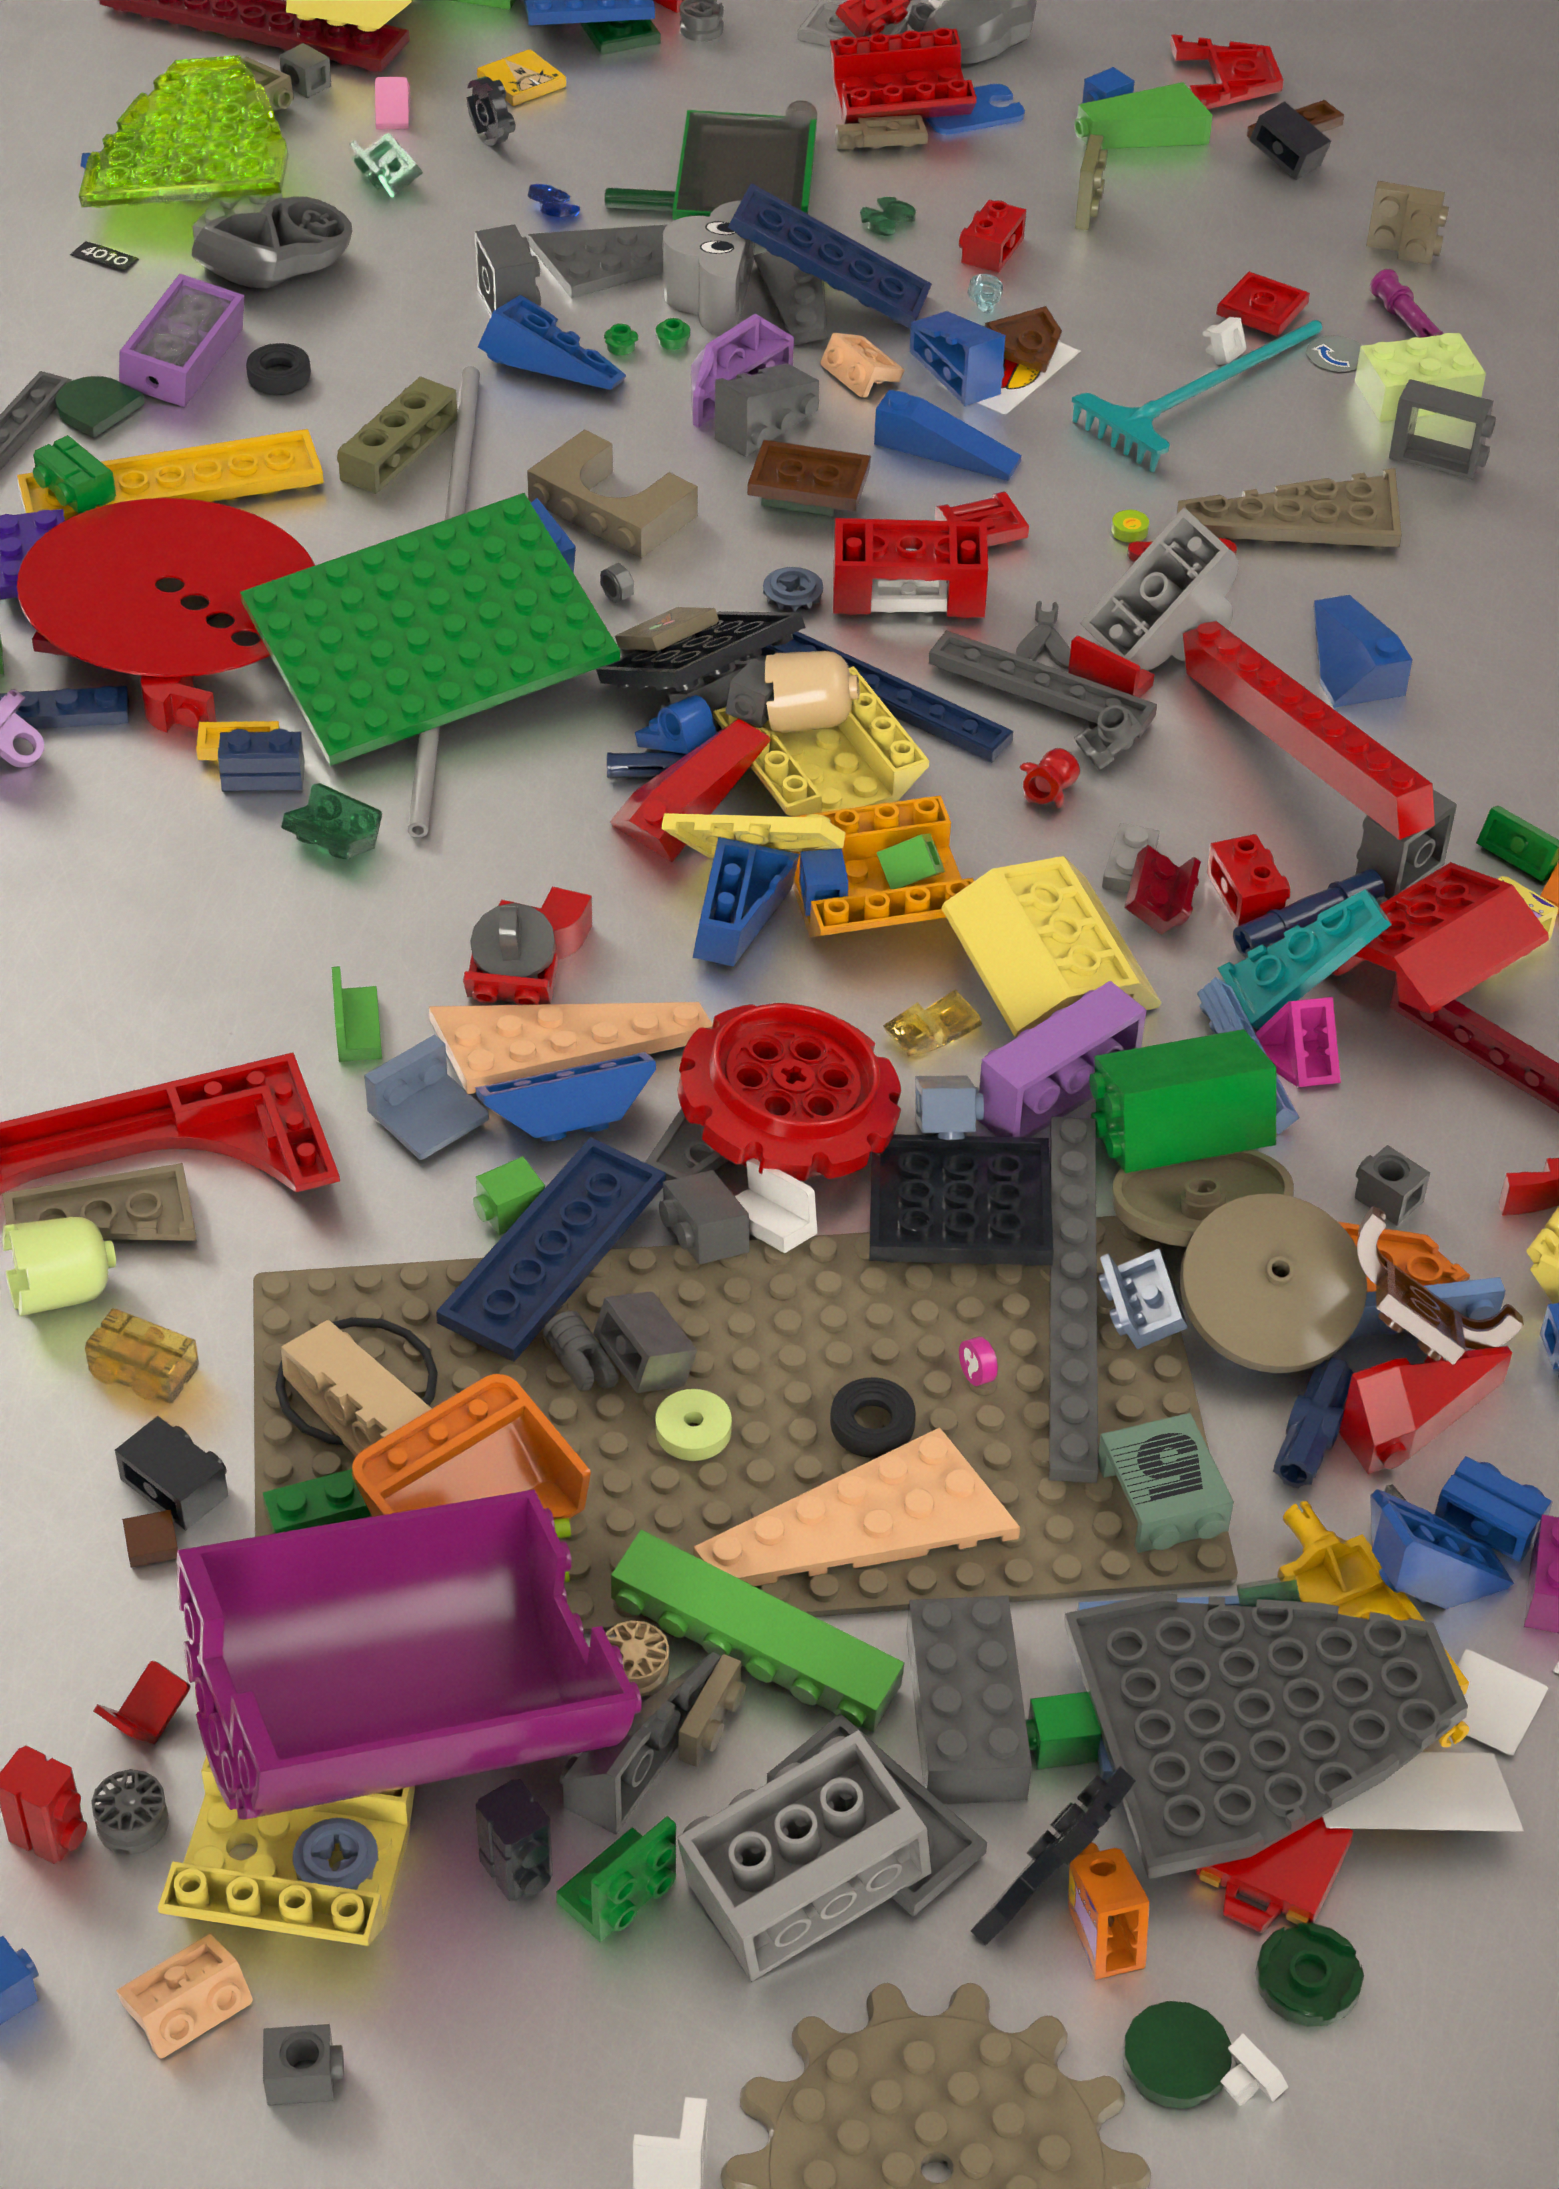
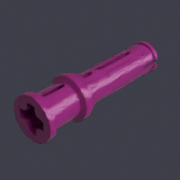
M1385 269L1373 277L1369 285L1371 293L1384 301V307L1390 314L1399 315L1417 337L1423 338L1444 334L1414 302L1412 290L1407 286L1401 285L1399 277L1394 270Z

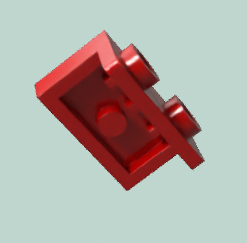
M848 0L839 5L835 14L856 38L868 37L869 35L881 33L891 23L894 25L900 23L908 14L906 9L911 0Z
M557 953L554 954L553 962L547 970L545 967L538 974V978L483 973L474 963L473 955L471 954L469 971H465L463 976L466 995L482 1003H494L497 1000L515 1002L517 1005L551 1004L558 965Z

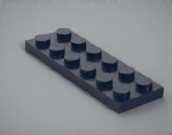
M752 183L728 225V228L735 231L741 238L755 242L767 249L772 255L782 257L796 265L801 271L818 277L827 282L833 289L845 292L857 299L862 305L881 312L894 323L902 324L911 329V322L916 321L932 283Z
M590 1137L436 1311L437 1324L515 1362L663 1188V1182L666 1181V1172Z

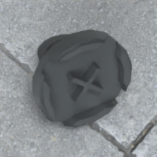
M517 903L497 906L483 914L474 926L470 940L474 963L483 973L538 978V974L545 967L547 970L553 962L556 950L553 928L545 915L529 905Z

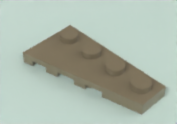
M183 1163L2 1193L6 1225L65 1217H83L92 1221L99 1228L102 1238L107 1240L197 1241Z

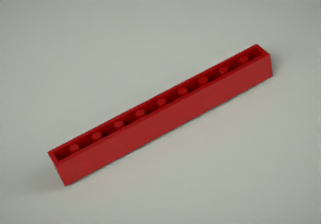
M1217 621L1202 623L1197 628L1183 633L1186 674L1393 836L1401 840L1435 826L1433 783Z

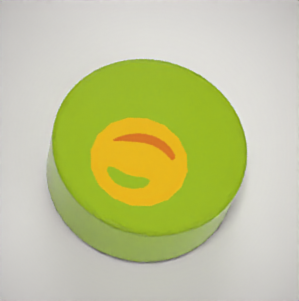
M1122 510L1113 516L1111 532L1116 539L1125 543L1140 542L1148 535L1149 519L1144 513L1137 510Z

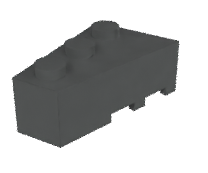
M788 363L759 369L758 374L751 376L746 373L737 374L736 379L729 381L724 378L715 379V440L745 457L749 456L761 448L763 440L772 441L818 411L819 380Z

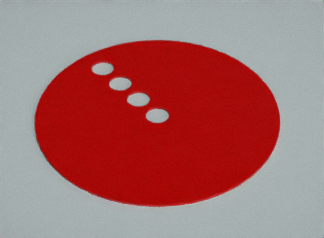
M184 498L138 499L88 510L71 517L45 533L31 547L21 563L18 573L17 591L21 608L28 621L38 633L51 644L80 660L99 667L135 675L154 677L200 676L237 669L270 656L261 637L260 641L252 646H241L234 643L231 639L235 633L241 631H250L259 635L242 604L240 592L315 566L305 548L294 537L272 522L250 512L203 500ZM163 578H176L184 583V587L176 592H164L159 590L155 584ZM198 595L205 597L209 601V605L204 609L190 610L183 607L180 602L187 596ZM215 613H225L232 616L235 622L226 628H216L210 626L206 619Z

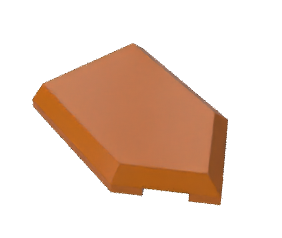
M1338 1222L1347 1231L1357 1247L1360 1225ZM1384 1229L1378 1238L1377 1246L1381 1254L1423 1286L1467 1281L1470 1278V1274L1459 1264L1455 1263L1453 1265L1439 1252V1245L1426 1234ZM1366 1275L1367 1292L1376 1291V1284Z

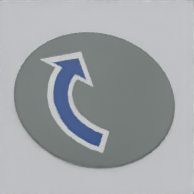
M1325 336L1315 339L1308 345L1307 356L1315 365L1323 369L1347 372L1357 369L1360 346L1362 345L1347 337Z

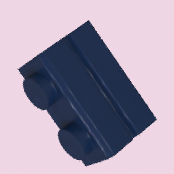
M235 729L230 732H221L218 764L222 791L303 790L305 762L302 733L289 732L285 729H275L270 732H248L244 729Z

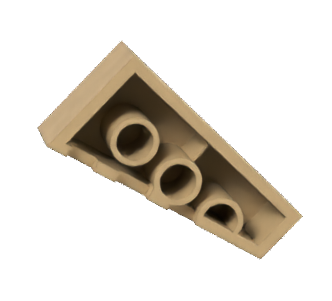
M330 1320L324 1321L281 1346L283 1375L329 1428L341 1438L344 1445L355 1457L365 1448L432 1409L356 1344L347 1332H342Z

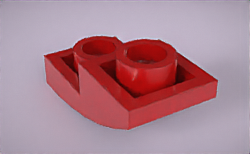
M1546 1158L1543 1172L1506 1173L1499 1199L1502 1216L1533 1213L1559 1206V1158Z

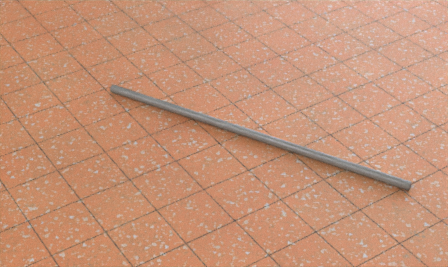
M472 366L466 367L462 371L445 520L464 514L480 378L479 370ZM440 726L419 734L408 823V833L416 838H422L428 833Z

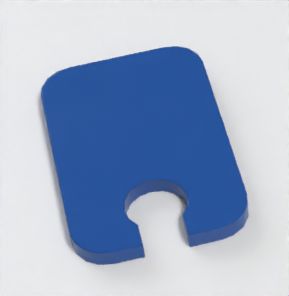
M989 84L973 87L976 94V105L971 114L926 118L937 133L951 135L1019 122L1024 119L1025 109L1020 102L1012 103L1006 107L991 105L990 103L993 101L1013 100V93L1003 84Z

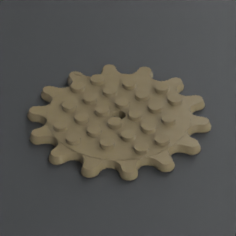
M890 1983L880 1984L869 1993L866 2000L869 2017L867 2026L863 2030L851 2034L836 2031L819 2017L808 2016L802 2019L792 2032V2045L804 2062L802 2075L788 2082L755 2077L749 2080L740 2092L739 2100L743 2111L766 2127L769 2134L767 2145L762 2150L754 2153L735 2155L725 2163L721 2171V2182L724 2189H1147L1151 2180L1150 2168L1141 2156L1135 2153L1119 2152L1110 2149L1100 2139L1099 2131L1101 2125L1107 2119L1121 2112L1124 2106L1125 2093L1119 2082L1110 2076L1077 2081L1062 2074L1058 2069L1057 2061L1067 2044V2032L1063 2024L1053 2016H1042L1022 2032H1003L990 2023V2000L986 1992L974 1983H966L956 1989L950 1998L947 2010L935 2016L919 2015L909 2008L903 1993L898 1987ZM946 2161L952 2173L947 2181L933 2183L923 2176L921 2168L922 2165L932 2162L943 2164Z

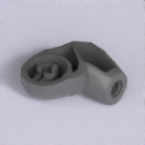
M944 0L942 5L930 14L922 32L934 31L938 28L956 29L961 43V64L983 62L994 59L1005 49L1029 38L1037 1Z
M310 197L278 198L268 202L259 213L221 216L206 224L194 241L192 257L202 266L231 282L246 287L268 289L282 284L292 277L310 274L331 266L349 245L352 235V223L344 213L324 201Z

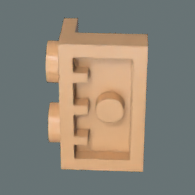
M841 333L832 334L820 362L822 367L855 394L863 398L868 397L873 383L883 384L884 381L900 382L905 369L865 337Z
M211 1934L206 1935L116 1990L123 2007L145 2030L152 2049L159 2058H164L249 2006L253 2001L238 1961Z

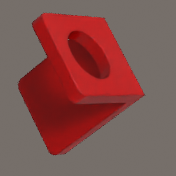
M151 1661L119 1711L99 1704L96 1705L93 1711L129 1737L155 1745L188 1694L191 1686L159 1662Z

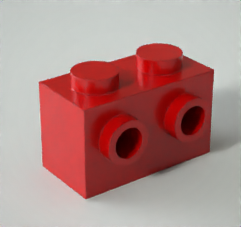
M988 200L981 211H976L969 227L964 228L960 234L959 248H962L961 263L999 273L1024 239L1026 209L1008 205L1004 201Z
M1257 834L1211 843L1206 873L1237 927L1265 915L1271 909L1280 910L1285 907L1286 900L1290 898L1289 882L1284 875L1281 876L1274 864L1271 851L1264 848Z

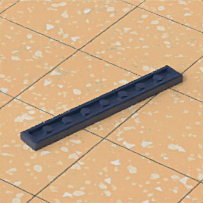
M798 631L792 634L793 640L779 646L768 645L761 648V655L765 657L766 655L789 652H835L842 656L848 668L853 666L856 668L895 718L989 762H993L1013 742V730Z

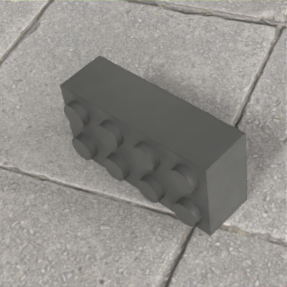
M1009 1596L909 1600L906 1636L923 1786L943 1804L1028 1800L1032 1764Z

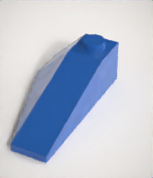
M522 295L517 296L493 311L478 345V348L486 352L488 358L496 363L609 390L623 382L626 374L598 351L581 347L579 343L580 337L573 331L563 332L556 326L558 319L554 315Z

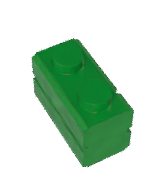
M67 435L54 441L52 446L48 444L35 450L33 454L35 463L33 476L41 488L48 487L54 492L62 506L69 505L78 514L95 509L96 505L101 507L115 499L116 491L113 472L70 436Z

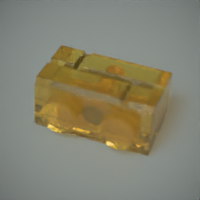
M114 1308L103 1319L101 1327H97L86 1341L85 1346L89 1371L97 1380L105 1384H112L115 1381L130 1387L135 1394L145 1400L158 1398L172 1404L183 1390L184 1383L187 1384L197 1371L199 1364L195 1339Z

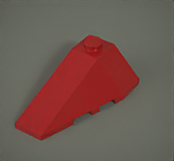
M738 718L634 791L610 821L611 825L670 862H673L687 844L661 829L664 813L711 815L771 741L770 737Z
M1508 1346L1468 1350L1462 1354L1454 1365L1447 1360L1445 1361L1443 1357L1440 1361H1436L1427 1356L1424 1363L1412 1365L1407 1358H1400L1353 1373L1339 1433L1367 1474L1384 1468L1394 1469L1406 1460H1409L1504 1383L1512 1351Z

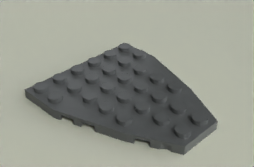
M1166 1593L1065 1613V1628L1086 1692L1089 1693L1097 1717L1101 1738L1112 1771L1114 1773L1121 1766L1136 1780L1122 1802L1147 1878L1151 1879L1249 1858L1382 1783L1465 1719L1468 1704L1434 1623L1413 1619L1400 1621L1393 1619L1390 1615L1370 1612L1369 1619L1338 1614L1339 1606L1312 1602L1257 1599L1256 1607L1225 1605V1597L1209 1596L1208 1604L1177 1602V1594Z

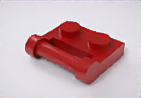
M1006 492L995 493L989 499L950 507L948 504L936 506L934 510L936 521L987 522L988 547L1028 538L1029 525Z

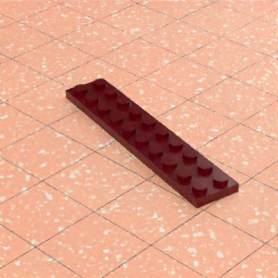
M99 0V5L111 7L117 11H128L140 14L146 18L153 17L166 20L171 24L195 27L200 31L224 34L229 38L237 37L252 41L255 44L279 47L284 51L304 43L329 57V60L337 61L342 65L350 64L366 68L372 72H382L410 41L409 30L386 24L376 31L369 32L359 30L358 25L346 23L344 26L330 25L327 23V20L320 18L301 20L296 17L297 14L286 13L287 1Z

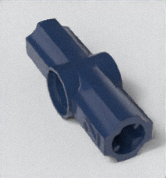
M1331 1357L1329 1360L1316 1365L1304 1396L1299 1394L1294 1403L1286 1428V1437L1275 1460L1273 1472L1286 1485L1298 1489L1303 1485H1312L1317 1471L1321 1467L1326 1450H1332L1341 1427L1351 1377L1355 1373L1348 1367L1347 1362Z

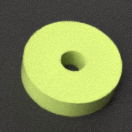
M702 1389L681 1390L664 1399L657 1409L655 1417L657 1440L667 1453L676 1458L688 1461L711 1458L727 1446L731 1437L732 1416L730 1409L722 1398L712 1392ZM690 1423H697V1424H699V1425H698V1426H689L688 1424H690Z

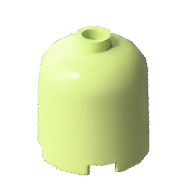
M65 1217L3 1226V1251L12 1250L14 1269L6 1270V1278L14 1309H19V1316L81 1304L96 1299L104 1291L107 1284L108 1268L116 1267V1255L112 1241H103L99 1228L92 1221L83 1217Z

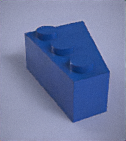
M949 311L911 322L909 352L964 406L1001 395L1002 379L1004 377L1005 335Z

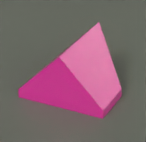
M1333 997L1288 1001L1255 1033L1266 1055L1276 1066V1073L1296 1087L1341 1083Z

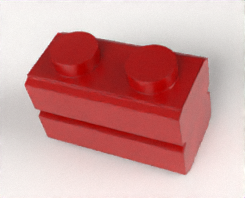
M27 1745L19 1748L0 1772V1808L9 1842L27 1851L34 1849L35 1855L53 1864L61 1862L69 1850L73 1851L78 1848L86 1835L87 1822L84 1821L81 1812V1795L77 1793L72 1767L53 1758L47 1761L45 1754Z

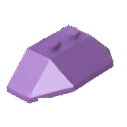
M754 314L709 342L691 364L693 425L699 428L715 417V379L724 378L729 381L736 379L737 374L741 373L751 376L758 374L759 369L786 363L793 366L794 337L759 315Z

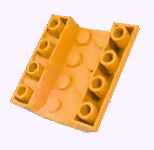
M941 795L813 813L828 817L831 820L830 823L845 832L844 845L840 849H842L848 878V896L811 901L810 916L805 915L799 883L800 851L792 852L799 854L792 887L809 937L945 918L946 916L941 909L943 903L974 882L973 878H961L949 847L951 821ZM804 814V815H799V816H792V817H806V816L809 815V814ZM931 833L945 872L931 878L919 880L902 888L890 889L877 852L921 834Z

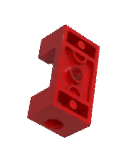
M835 518L833 614L871 615L873 579L946 581L948 583L947 617L985 618L989 570L987 522Z

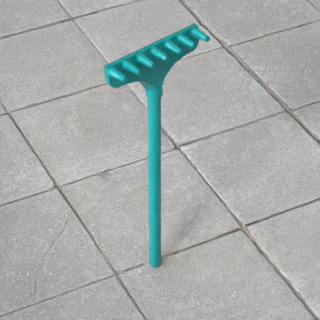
M1313 320L1155 401L1152 400L1145 403L1141 407L1114 405L1090 393L1076 395L1071 400L1073 402L1072 422H1078L1081 411L1084 409L1086 411V431H1090L1094 418H1098L1099 439H1103L1109 425L1112 427L1110 446L1116 447L1120 434H1123L1125 436L1123 454L1128 456L1133 442L1137 443L1136 463H1142L1146 450L1151 452L1149 471L1155 472L1160 456L1169 452L1170 444L1154 431L1153 419L1186 400L1318 334L1322 330V323L1318 320Z

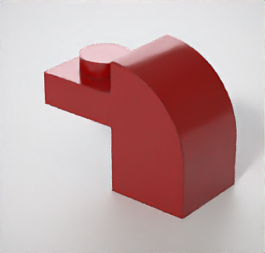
M141 676L145 715L149 723L158 730L167 733L174 723L198 729L199 722H217L213 692L194 688L193 676Z
M552 886L542 907L533 908L543 913L552 925L556 944L555 953H557L558 960L571 956L580 949L592 927V895ZM501 899L498 906L516 902Z

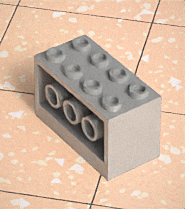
M859 1730L847 1737L838 1736L831 1739L815 1756L801 1764L795 1762L787 1765L777 1773L771 1782L757 1790L748 1789L741 1792L730 1802L728 1807L711 1817L702 1816L697 1818L685 1828L681 1835L677 1836L688 1884L751 1982L893 1897L900 1889L906 1886L909 1887L931 1874L927 1827Z

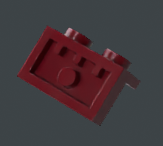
M1147 845L1137 854L1124 908L1161 935L1175 925L1181 926L1187 921L1193 911L1191 903L1194 891L1199 884V878L1197 877L1201 861L1196 857H1192L1182 866L1178 867L1167 856L1160 854L1150 845Z

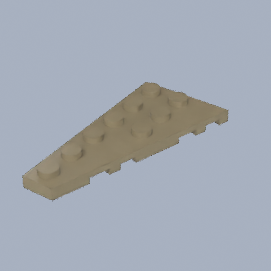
M1395 468L1384 469L1382 476L1367 478L1365 473L1352 474L1350 481L1335 482L1330 478L1275 486L1274 492L1258 494L1257 489L1243 491V496L1227 499L1222 495H1213L1180 500L1177 505V514L1185 507L1216 537L1230 540L1253 539L1267 542L1291 541L1304 544L1328 543L1341 546L1365 545L1383 548L1400 547L1402 537Z

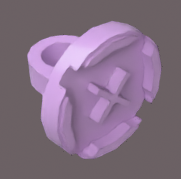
M11 689L0 700V756L15 767L26 768L34 765L39 760L44 751V741L41 734L15 713L25 697L15 689ZM16 738L28 740L32 744L33 753L30 755L17 753L13 747V740Z

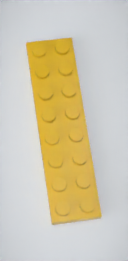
M308 429L101 461L113 472L116 491L115 499L105 505L150 498H184L208 502L224 499L233 500L243 496L261 493L270 494L275 491L307 488L311 485L324 483L323 471ZM33 472L17 475L25 513L38 512L45 509H63L65 521L78 515L69 505L62 506L54 492L48 487L41 488L37 484Z

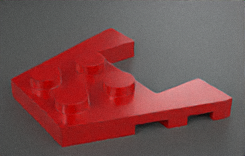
M1171 35L1170 47L1175 61L1206 59L1209 61L1217 84L1190 85L1189 88L1207 109L1282 91L1284 80L1270 46L1230 41L1229 47L1213 45L1209 38L1199 37L1198 43L1183 41V35Z

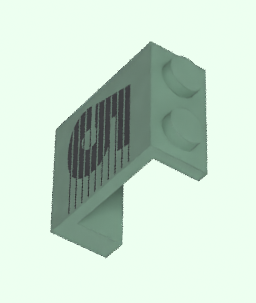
M1191 1413L1101 1434L1098 1467L1103 1478L1117 1475L1138 1521L1134 1545L1138 1553L1152 1549L1165 1550L1177 1543L1197 1538H1213L1229 1530L1234 1501Z

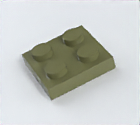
M1090 134L1081 166L1075 222L1076 229H1089L1091 217H1098L1100 199L1102 200L1105 179H1102L1103 170L1105 171L1108 150L1102 149L1103 136Z

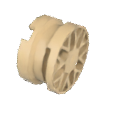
M631 1620L619 1623L609 1629L606 1635L611 1645H616L620 1649L624 1672L629 1682L634 1681L637 1684L640 1695H649L651 1697L664 1688L669 1676V1645L666 1636L656 1626L644 1621Z

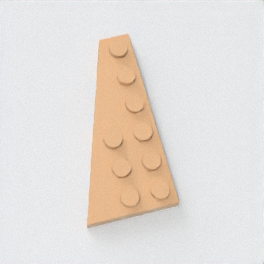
M699 1002L429 1006L430 1022L438 1038L446 1044V1053L467 1095L476 1093L475 1087L511 1081L642 1052L652 1054L686 1046L688 1040L698 1028H712V1022Z
M939 1427L694 1546V1556L753 1586L776 1583L779 1577L805 1571H807L809 1576L826 1574L828 1567L851 1563L854 1569L926 1556L930 1549L957 1544L958 1549L976 1547L978 1540L1001 1537L1002 1542L1019 1539L1020 1526Z

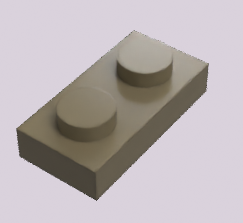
M725 1654L721 1656L679 1730V1760L697 1767L706 1750L714 1751L723 1733V1720L728 1711L736 1712L744 1697L746 1685L741 1682L740 1660Z

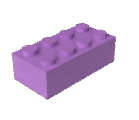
M1109 981L1096 990L1086 992L1081 999L1065 1009L1055 1011L1047 1020L1034 1028L1024 1030L1016 1039L1003 1047L991 1050L982 1059L979 1093H983L984 1117L983 1120L978 1121L996 1137L1031 1138L1050 1126L1051 1116L1064 1117L1093 1099L1089 1077L1091 1073H1095L1094 1056L1141 1048L1146 1009L1113 982Z

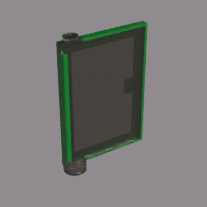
M804 100L792 102L787 107L785 116L687 110L672 220L688 216L710 217L712 211L718 206L732 201H742L751 183L808 214L818 118L814 105Z

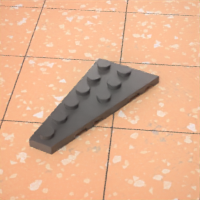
M668 224L528 234L530 248L571 298L663 274V231Z

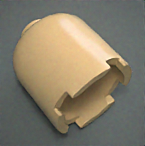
M829 651L789 652L766 655L765 683H773L774 700L767 701L768 717L772 731L787 733L829 728L840 725L847 719L851 712L852 699H859L860 690L858 675H850L848 665L842 656Z

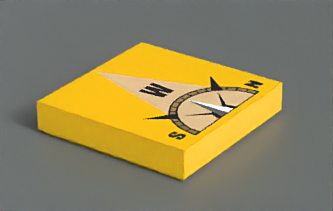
M531 49L477 68V78L486 76L492 81L500 80L506 91L504 100L512 106L566 87V76Z

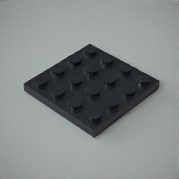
M717 612L719 621L713 626L659 651H633L621 657L617 662L597 668L596 672L600 684H616L617 688L635 685L636 689L655 686L658 691L675 687L677 692L685 691L699 684L698 678L707 674L708 676H716L731 669L729 664L738 659L740 661H747L762 654L761 648L768 645L779 646L793 640V633L806 627L801 613Z
M894 1134L889 1145L882 1153L872 1152L869 1261H886L890 1263L931 1262L935 1264L972 1263L980 1265L1013 1264L1025 1266L1053 1265L1054 1247L1049 1138L965 1136L964 1139L945 1140L939 1139L938 1135Z

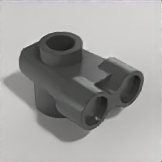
M1112 705L1101 711L1098 716V726L1092 730L1089 727L1075 736L1074 739L1083 753L1090 758L1100 771L1114 761L1113 756L1116 753L1130 748L1135 738L1144 730L1140 722L1127 708L1125 709L1120 705Z

